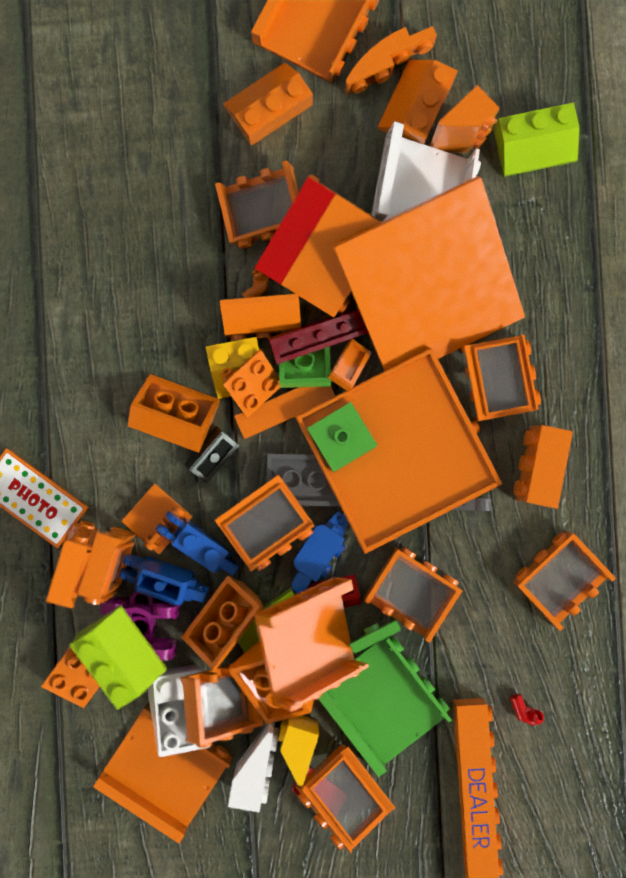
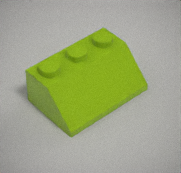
M574 102L502 117L498 119L493 128L503 177L573 163L578 160L579 123Z
M121 605L78 632L70 644V647L117 710L139 697L167 669Z

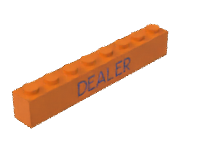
M483 698L453 700L465 878H499V876L503 875L502 860L498 859V850L502 848L501 837L499 833H496V824H500L498 808H495L494 798H498V789L496 782H493L492 773H496L494 756L491 757V747H494V735L492 731H489V722L493 721L492 708L488 706Z

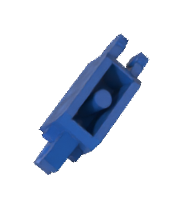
M168 511L165 516L170 522L179 526L173 533L161 524H158L155 528L160 534L169 539L174 547L213 573L215 571L219 572L222 568L231 575H234L239 568L238 564L229 558L232 553L228 551L221 541L186 518L183 520Z
M337 511L325 525H315L312 530L313 533L308 536L296 554L294 565L298 571L291 582V588H293L294 592H303L312 579L316 582L320 577L324 579L332 567L329 565V562L333 556L338 558L346 546L342 543L345 539L343 535L349 524L344 514Z
M124 555L122 562L127 566L138 569V572L122 568L120 569L119 577L134 583L133 588L137 592L173 605H182L184 600L190 602L191 600L205 601L209 587L197 582V579L194 578L195 572L150 556L144 559L134 555Z

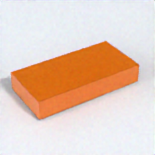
M350 339L327 378L349 392L372 352L354 339Z

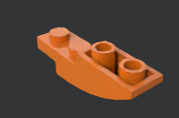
M431 26L409 36L406 27L377 43L359 60L350 72L345 84L346 94L352 92L360 93L372 83L377 82L379 84L387 81L393 74L394 63L399 65L406 62L412 55L417 53L422 55L429 52L433 48L437 36L434 27Z

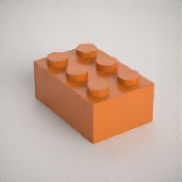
M539 425L532 426L529 431L525 432L523 445H526L525 454L521 455L518 469L521 470L520 479L516 480L513 494L516 495L515 500L558 509L573 431Z

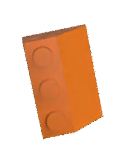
M409 60L377 129L388 133L395 121L404 124L402 138L425 144L453 85L458 70L436 60Z
M283 63L223 103V106L250 146H252L313 105V93L300 74L287 63Z
M477 85L438 122L430 147L450 153H468L473 147L478 149L487 140L486 136L492 131L491 127L497 121L495 116L500 108Z
M298 294L220 300L224 333L227 338H231V341L243 340L247 336H256L258 340H264L272 337V334H282L301 327Z
M149 374L130 406L127 426L199 453L209 433L220 399Z
M227 576L181 638L212 670L216 671L255 619L254 614L262 610L263 606L259 596L244 582Z
M260 641L255 643L229 666L228 671L266 724L311 713L314 700L304 703L296 711H287L286 709L274 706Z

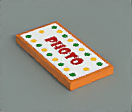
M6 448L0 456V507L54 547L60 548L74 523H79L90 507L11 449Z

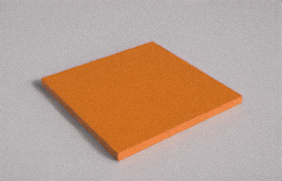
M479 176L332 245L384 371L431 347L439 359L525 318L482 178Z
M432 347L354 386L349 392L344 391L295 416L364 554L502 485ZM352 402L378 446L336 472H333L307 428Z

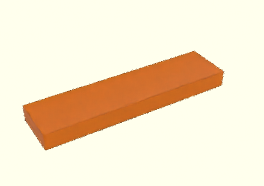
M331 386L298 387L263 403L248 418H246L243 412L234 417L244 439H247L294 418L335 397Z

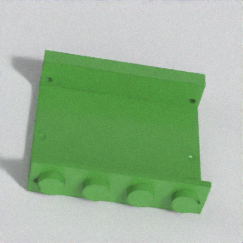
M387 637L373 644L357 656L354 660L368 663L369 667L359 672L358 676L341 682L339 687L322 693L321 697L318 698L378 777L387 771L385 764L444 718L448 722L452 721L448 714L451 711L450 707L442 697L439 700L432 692L436 689L427 677L423 680L417 673L420 670L411 657L406 659L401 653L404 648L396 637L392 640L390 637Z

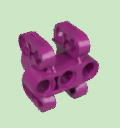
M137 591L132 594L130 602L129 598L111 597L104 603H100V615L108 614L121 605L135 625L136 620H143L147 624V630L140 632L161 661L174 658L177 652V639L155 637L156 619L173 618L175 620L179 616L180 605H173L162 600L157 601L156 598L148 595L146 596L149 599V604H141L137 598L142 593Z

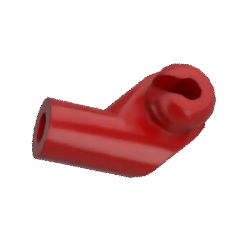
M520 693L509 697L519 721L533 726L543 723L544 714L540 710L525 706Z

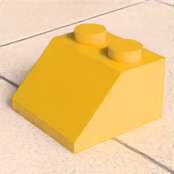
M257 337L206 346L210 371L218 399L231 397L222 384L224 382L222 380V371L225 368L236 371L260 349Z
M301 715L281 721L277 741L281 742L280 751L298 785L303 786L319 736L318 720Z

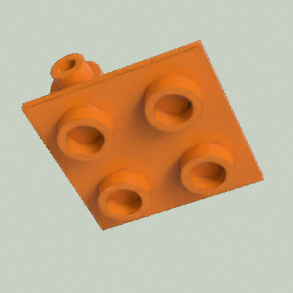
M260 349L236 371L230 368H225L222 371L223 386L246 418L280 388V378Z
M154 484L122 522L145 542L144 545L149 550H154L160 554L171 541L160 534L155 528L158 524H161L174 533L179 527L167 519L166 513L170 511L183 520L185 518L190 520L193 516L158 485Z
M71 647L67 649L41 685L42 688L82 708L87 705L100 687Z

